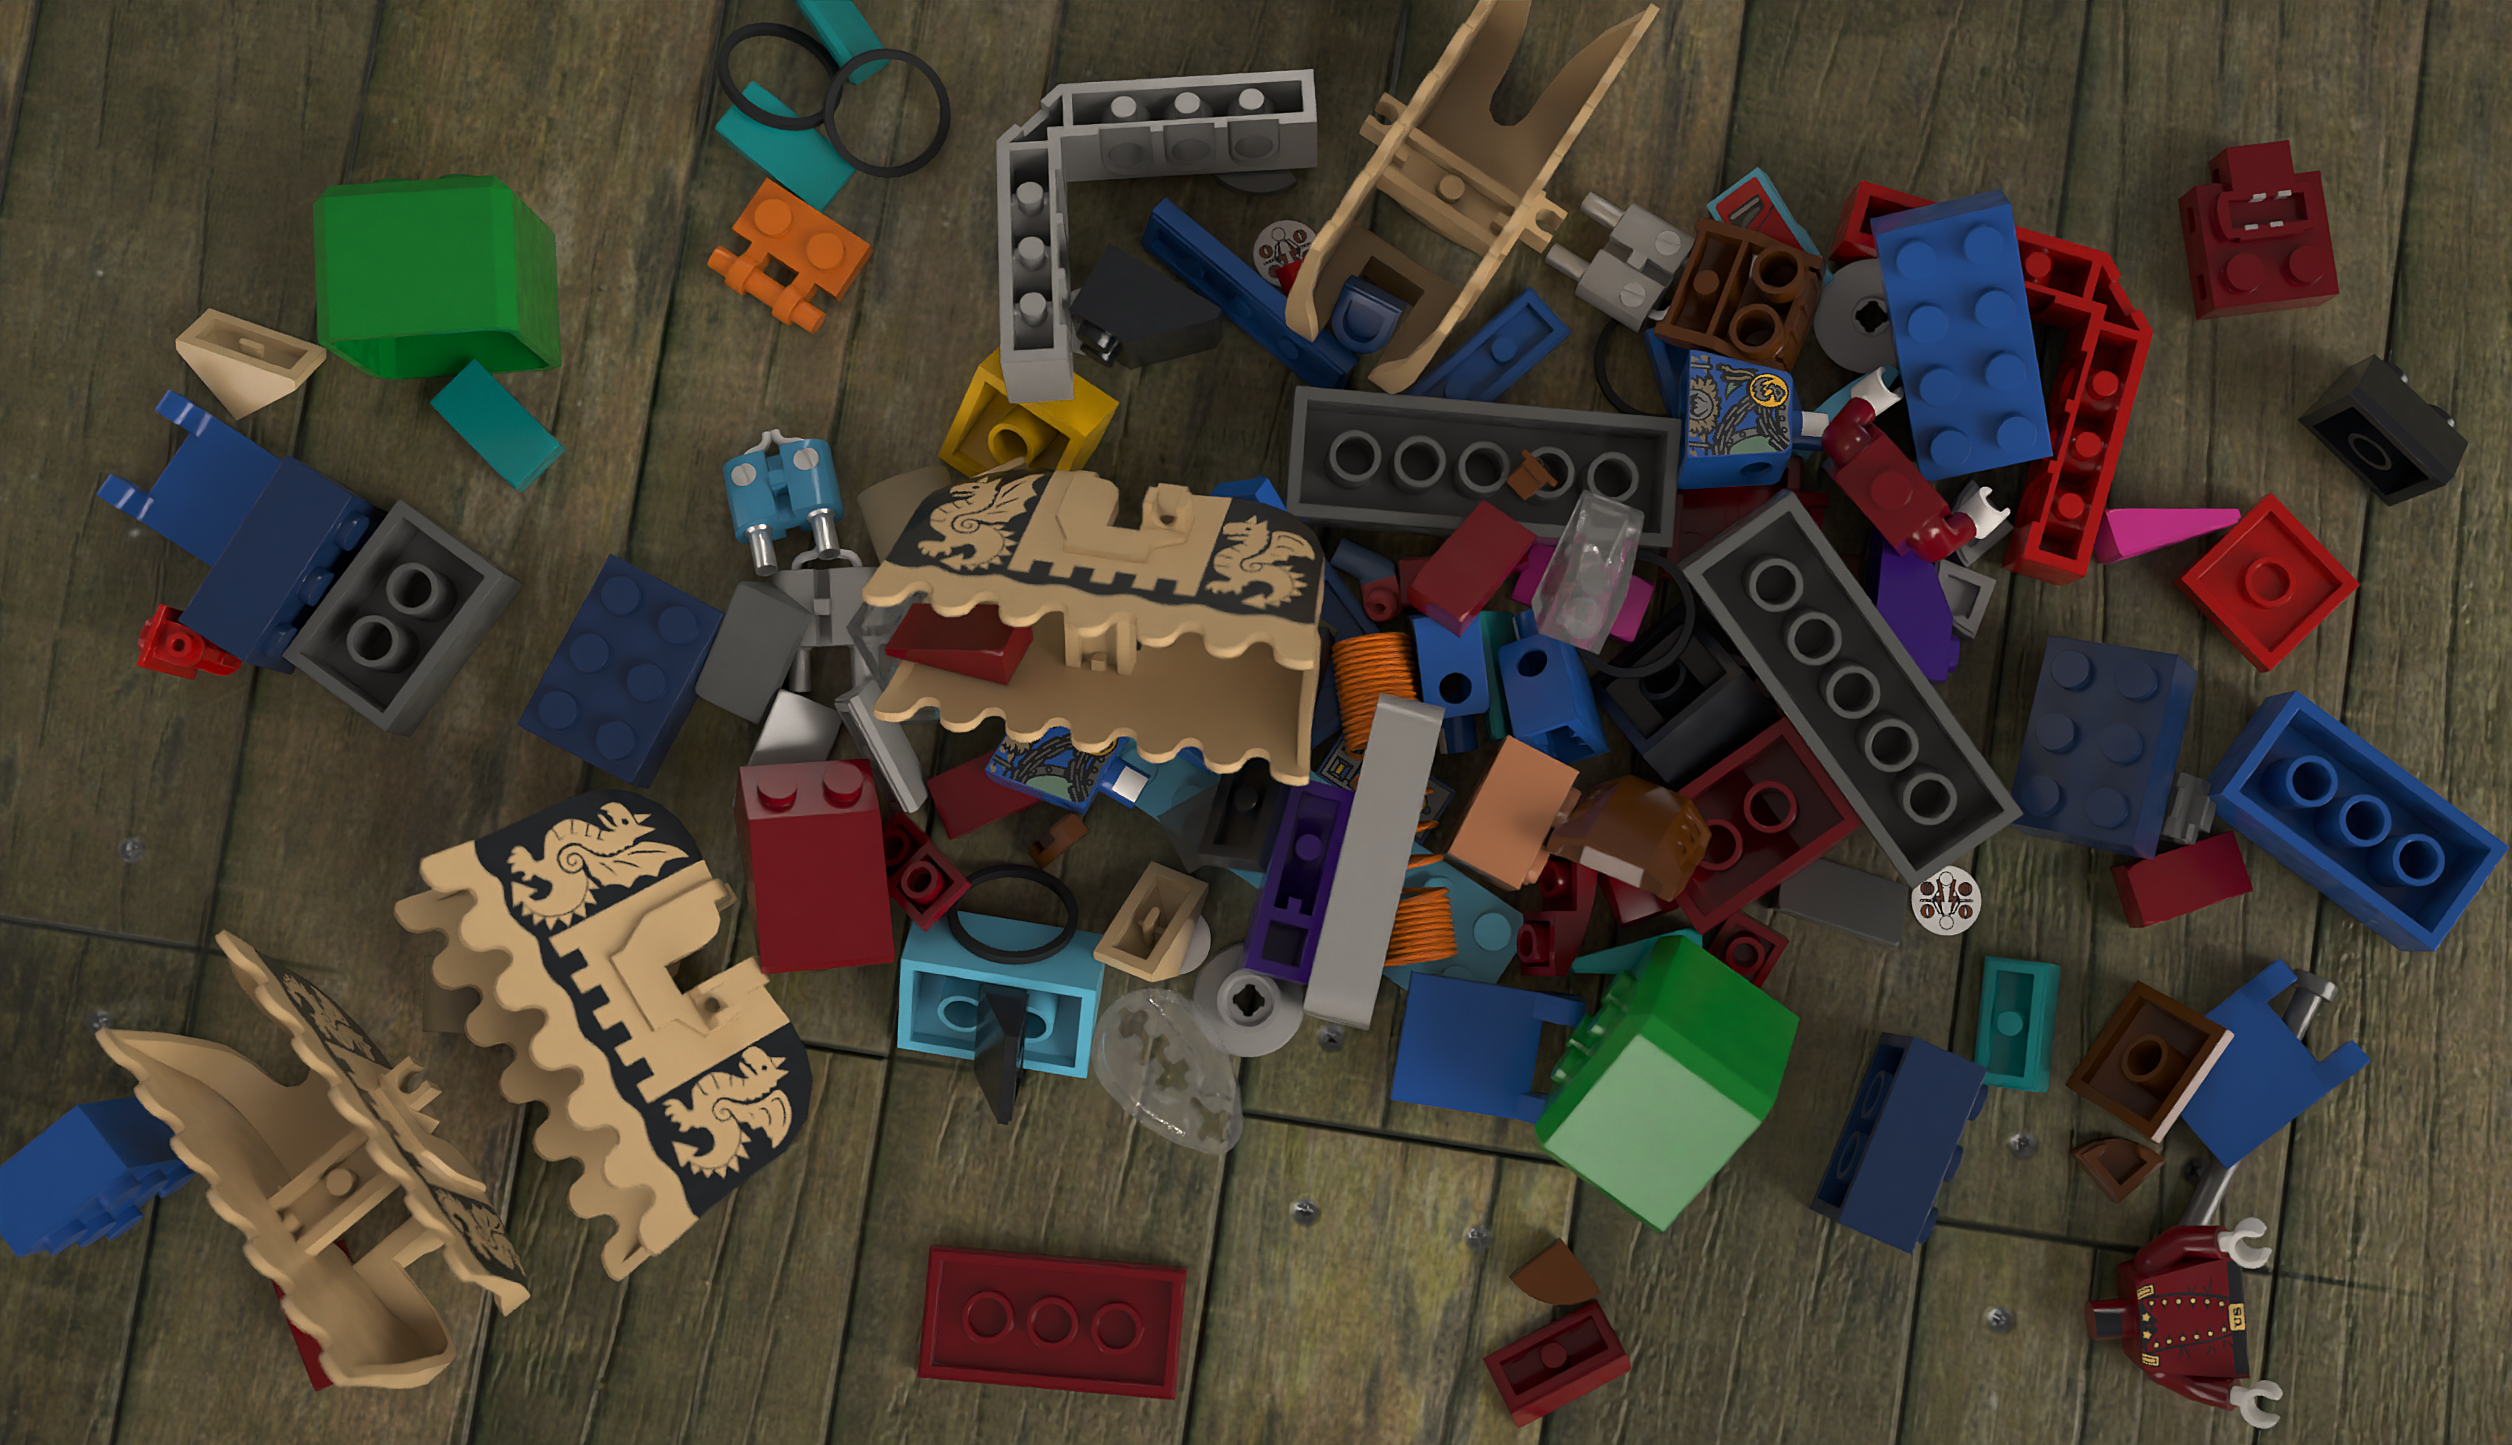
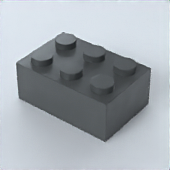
M399 499L282 654V657L385 732L411 737L520 591L524 583L426 512Z

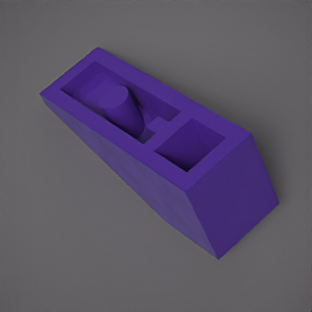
M1872 524L1865 593L1930 684L1935 686L1946 682L1947 673H1953L1956 669L1959 659L1960 641L1957 635H1951L1953 616L1933 563L1922 561L1912 550L1901 557Z
M1309 780L1308 784L1301 786L1292 785L1266 873H1263L1238 969L1299 985L1309 984L1355 791Z

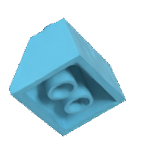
M948 910L926 932L912 920L901 957L897 1048L974 1060L979 986L982 983H991L1027 989V994L1030 995L1023 1068L1087 1078L1105 963L1093 959V951L1104 934L1076 930L1071 941L1057 954L1035 963L1010 965L985 960L966 950L955 939L949 928ZM957 911L959 921L969 935L987 946L1000 950L1024 951L1035 949L1053 941L1064 930L1061 927Z

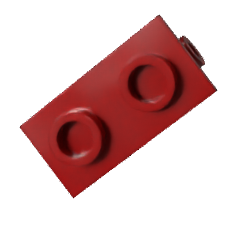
M160 603L155 615L145 622L140 632L138 648L141 653L136 666L195 680L198 669L218 676H230L239 670L243 662L179 622L178 619L184 611Z

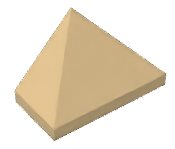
M210 308L176 339V350L236 421L295 391L326 359V348Z
M1151 861L1094 949L1093 959L1150 982L1179 976L1208 894L1209 883Z

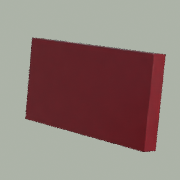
M932 1244L929 1248L917 1377L1176 1400L1188 1267Z

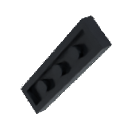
M1317 626L1321 647L1319 680L1314 711L1331 658V647L1336 641L1328 627ZM1251 757L1246 760L1239 770L1232 773H1222L1197 855L1205 865L1260 873L1267 872L1292 785L1277 781L1271 775L1270 762L1267 759Z

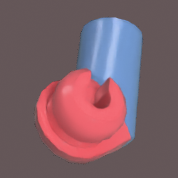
M1343 536L1330 565L1358 579L1364 612L1368 618L1378 623H1386L1392 620L1402 610L1400 580L1394 562Z

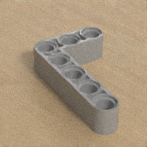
M1380 693L1306 993L1303 1007L1306 1016L1369 1030L1444 717V707L1386 693Z

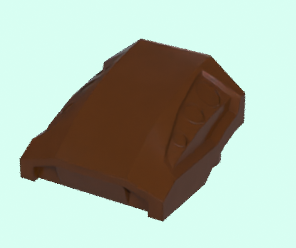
M1699 216L1695 225L1697 233L1689 259L1663 321L1657 322L1653 332L1656 338L1680 348L1704 351L1786 371L1789 374L1797 363L1819 306L1827 269L1824 257L1796 249L1755 230Z
M1629 774L1591 786L1585 799L1571 817L1556 826L1549 838L1545 851L1570 859L1671 902L1683 892L1696 866L1703 859L1712 833L1691 798Z

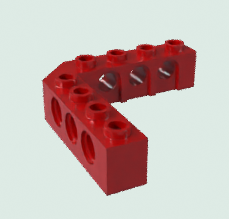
M1861 180L1844 201L1827 260L1848 265L1860 260L1877 259L1870 225L1871 218L1932 205L1938 202ZM2015 225L2030 320L2068 332L2046 406L2053 456L2031 460L2013 523L2014 528L2011 530L2001 569L2062 587L2086 575L2151 343L2153 330L2141 309L2139 308L2135 311L2118 281L2122 276L2109 253Z

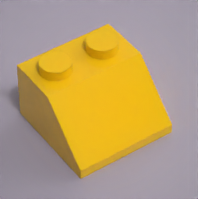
M999 346L979 364L938 457L969 478L1022 456L1028 468L1076 472L1077 470H1082L1097 448L1119 402L1073 372L1074 400L1009 403L1001 367Z

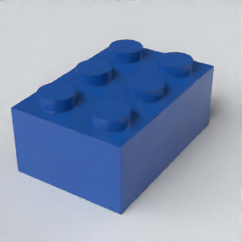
M137 1096L78 1104L0 1167V1235L17 1257L45 1250L53 1256L76 1242L81 1248L88 1246L103 1235H106L109 1240H113L131 1229L144 1217L143 1213L139 1210L141 1206L156 1194L160 1198H165L188 1183L195 1173L174 1152L170 1139L176 1134L165 1121L149 1112Z

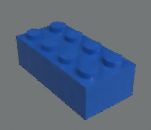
M2001 189L1871 218L1872 236L1897 370L1899 371L1900 386L1904 391L1903 403L1917 470L1928 482L2053 456L2012 207Z
M2297 690L2266 697L2206 780L2208 781L2207 783L2211 784L2210 791L2206 796L2211 797L2210 800L2217 804L2215 814L2400 951L2435 952L2509 849L2508 845Z

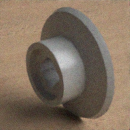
M1865 259L1848 264L1833 274L1835 279L1822 288L1819 306L1813 319L1818 342L1830 359L1841 367L1853 372L1867 374L1889 364L1897 368L1888 319L1887 322L1883 321L1880 326L1876 327L1875 331H1867L1860 319L1856 317L1857 310L1860 311L1865 305L1869 304V301L1878 302V306L1883 309L1884 313H1887L1877 259Z
M1238 943L1221 949L1212 955L1202 966L1193 986L1192 1009L1199 1029L1214 1046L1235 1056L1258 1057L1281 1048L1297 1032L1304 1017L1305 986L1238 969L1244 943ZM1251 984L1255 986L1261 997H1265V1002L1252 1015L1247 1016L1243 1014L1237 1003L1233 1002L1234 993L1238 994L1244 989L1245 985Z

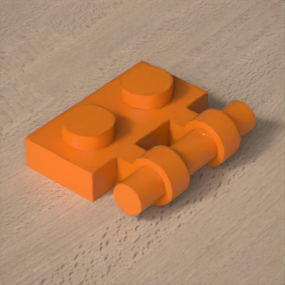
M766 177L732 227L733 232L738 237L750 244L749 248L744 254L737 256L720 245L711 254L708 260V267L724 276L725 285L743 296L750 293L772 308V316L787 326L796 323L809 333L815 334L826 318V313L809 303L818 289L840 302L874 250L870 244ZM772 259L797 275L792 284L785 287L763 273Z

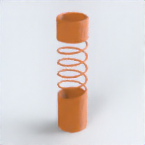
M1385 632L1361 635L1339 641L1331 647L1333 670L1335 671L1334 677H1336L1335 683L1338 690L1337 696H1339L1337 700L1340 703L1338 706L1341 709L1339 713L1342 715L1340 720L1343 722L1341 726L1344 728L1342 733L1345 740V753L1355 760L1363 761L1364 755L1355 754L1351 750L1366 749L1380 693L1421 702V699H1419L1420 693L1418 692L1419 687L1417 686L1418 676L1415 673L1417 669L1414 667L1416 662L1414 661L1415 655H1413L1412 636L1409 634ZM1360 774L1356 775L1350 782V787L1354 790L1357 788L1356 783L1359 780ZM1426 787L1425 795L1432 794L1434 789ZM1436 820L1418 821L1416 832L1435 828L1439 825V822ZM1441 853L1410 854L1409 861L1413 862L1408 863L1407 870L1442 861L1444 856ZM1402 888L1401 894L1422 895L1399 901L1383 967L1440 960L1458 954L1459 951L1455 949L1458 946L1455 943L1457 938L1454 937L1456 931L1453 930L1455 925L1452 923L1454 918L1451 917L1453 912L1450 910L1452 905L1449 904L1451 899L1443 896L1450 891L1448 888Z

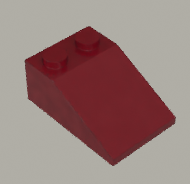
M1786 716L1677 792L1691 798L1712 835L1703 859L1696 866L1683 892L1674 899L1702 936L1814 863L1865 827L1861 818Z
M869 758L739 767L734 819L761 974L893 963L895 953L881 816Z

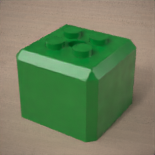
M447 174L439 177V179L407 180L383 178L373 183L328 186L313 202L318 344L373 379L391 381L456 377L474 358L491 374L550 371L561 366L555 233L495 175Z
M1684 935L1660 936L1630 973L1622 969L1615 976L1601 997L1600 1001L1604 1005L1597 1014L1592 1017L1586 1013L1578 1021L1565 1041L1564 1045L1568 1049L1550 1074V1078L1554 1080V1083L1534 1125L1539 1149L1656 1233L1665 1231L1763 1122L1775 1103L1800 1020L1797 1015Z

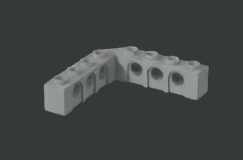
M1313 69L1058 84L1040 101L1041 109L1021 128L1014 124L996 140L1000 356L1009 403L1074 400L1072 319L1069 312L1071 306L1067 182L1317 167V111Z

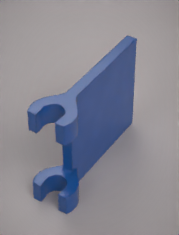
M168 389L155 410L189 432L186 440L148 493L124 477L119 478L110 473L96 495L143 522L213 567L283 460L228 426L187 397Z
M2280 958L2272 962L2205 1015L2206 1018L2227 1028L2235 1036L2180 1113L2181 1118L2226 1170L2239 1162L2336 1086L2371 1062L2369 1057L2353 1040L2350 1042L2346 1041L2321 1062L2318 1061L2269 1006V1000L2298 979Z
M1411 971L1390 1099L1512 1118L1535 1124L1549 1094L1531 1092L1542 1023L1549 1021L1575 1027L1585 1014L1587 1002L1580 1000L1579 995L1570 993L1530 990Z

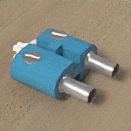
M774 429L771 432L762 433V442L758 446L749 449L744 455L735 457L724 464L722 474L735 538L739 542L750 544L757 575L769 576L777 572L778 566L772 541L786 538V529L800 526L803 533L813 531L820 559L831 560L840 555L834 524L843 518L844 506L831 448L826 441L821 439L803 440L797 437L784 438L778 429ZM773 439L779 445L780 454L766 457L764 452L769 449Z

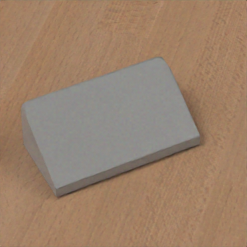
M875 679L868 680L835 698L834 705L862 758H869L873 779L889 809L910 814L919 809L930 794L926 783L929 778L900 723L881 721L873 715V706L883 691Z
M781 688L773 703L748 766L828 761L843 725L841 716L836 710ZM735 794V797H734L733 802H732V807H733V808H734V806H735L736 794Z

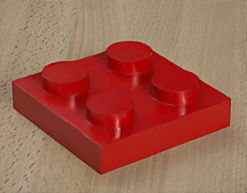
M2272 493L2264 495L2257 500L2238 519V523L2230 526L2172 581L2260 673L2271 671L2361 585Z

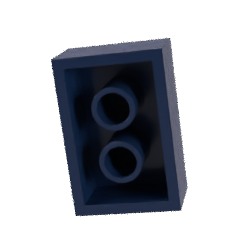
M287 454L178 621L243 662L292 675L296 666L282 657V654L389 512L334 477Z
M609 554L517 725L630 785L649 789L699 696L693 691L694 685L725 613Z
M2049 635L2011 792V797L2021 809L2023 815L2009 825L2028 836L2154 860L2198 672L2178 654Z
M1882 1032L1810 1209L1835 1222L1912 1255L1917 1242L1924 1244L1934 1229L1938 1209L1933 1206L1942 1181L1949 1182L1960 1165L1963 1147L1958 1144L1965 1124L1967 1120L1974 1121L1985 1104L1988 1085L1984 1084L1983 1080L1988 1068L1914 1036Z

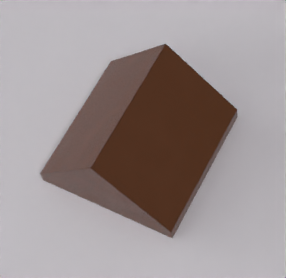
M2137 980L2065 1085L2150 1143L2159 1144L2235 1034Z

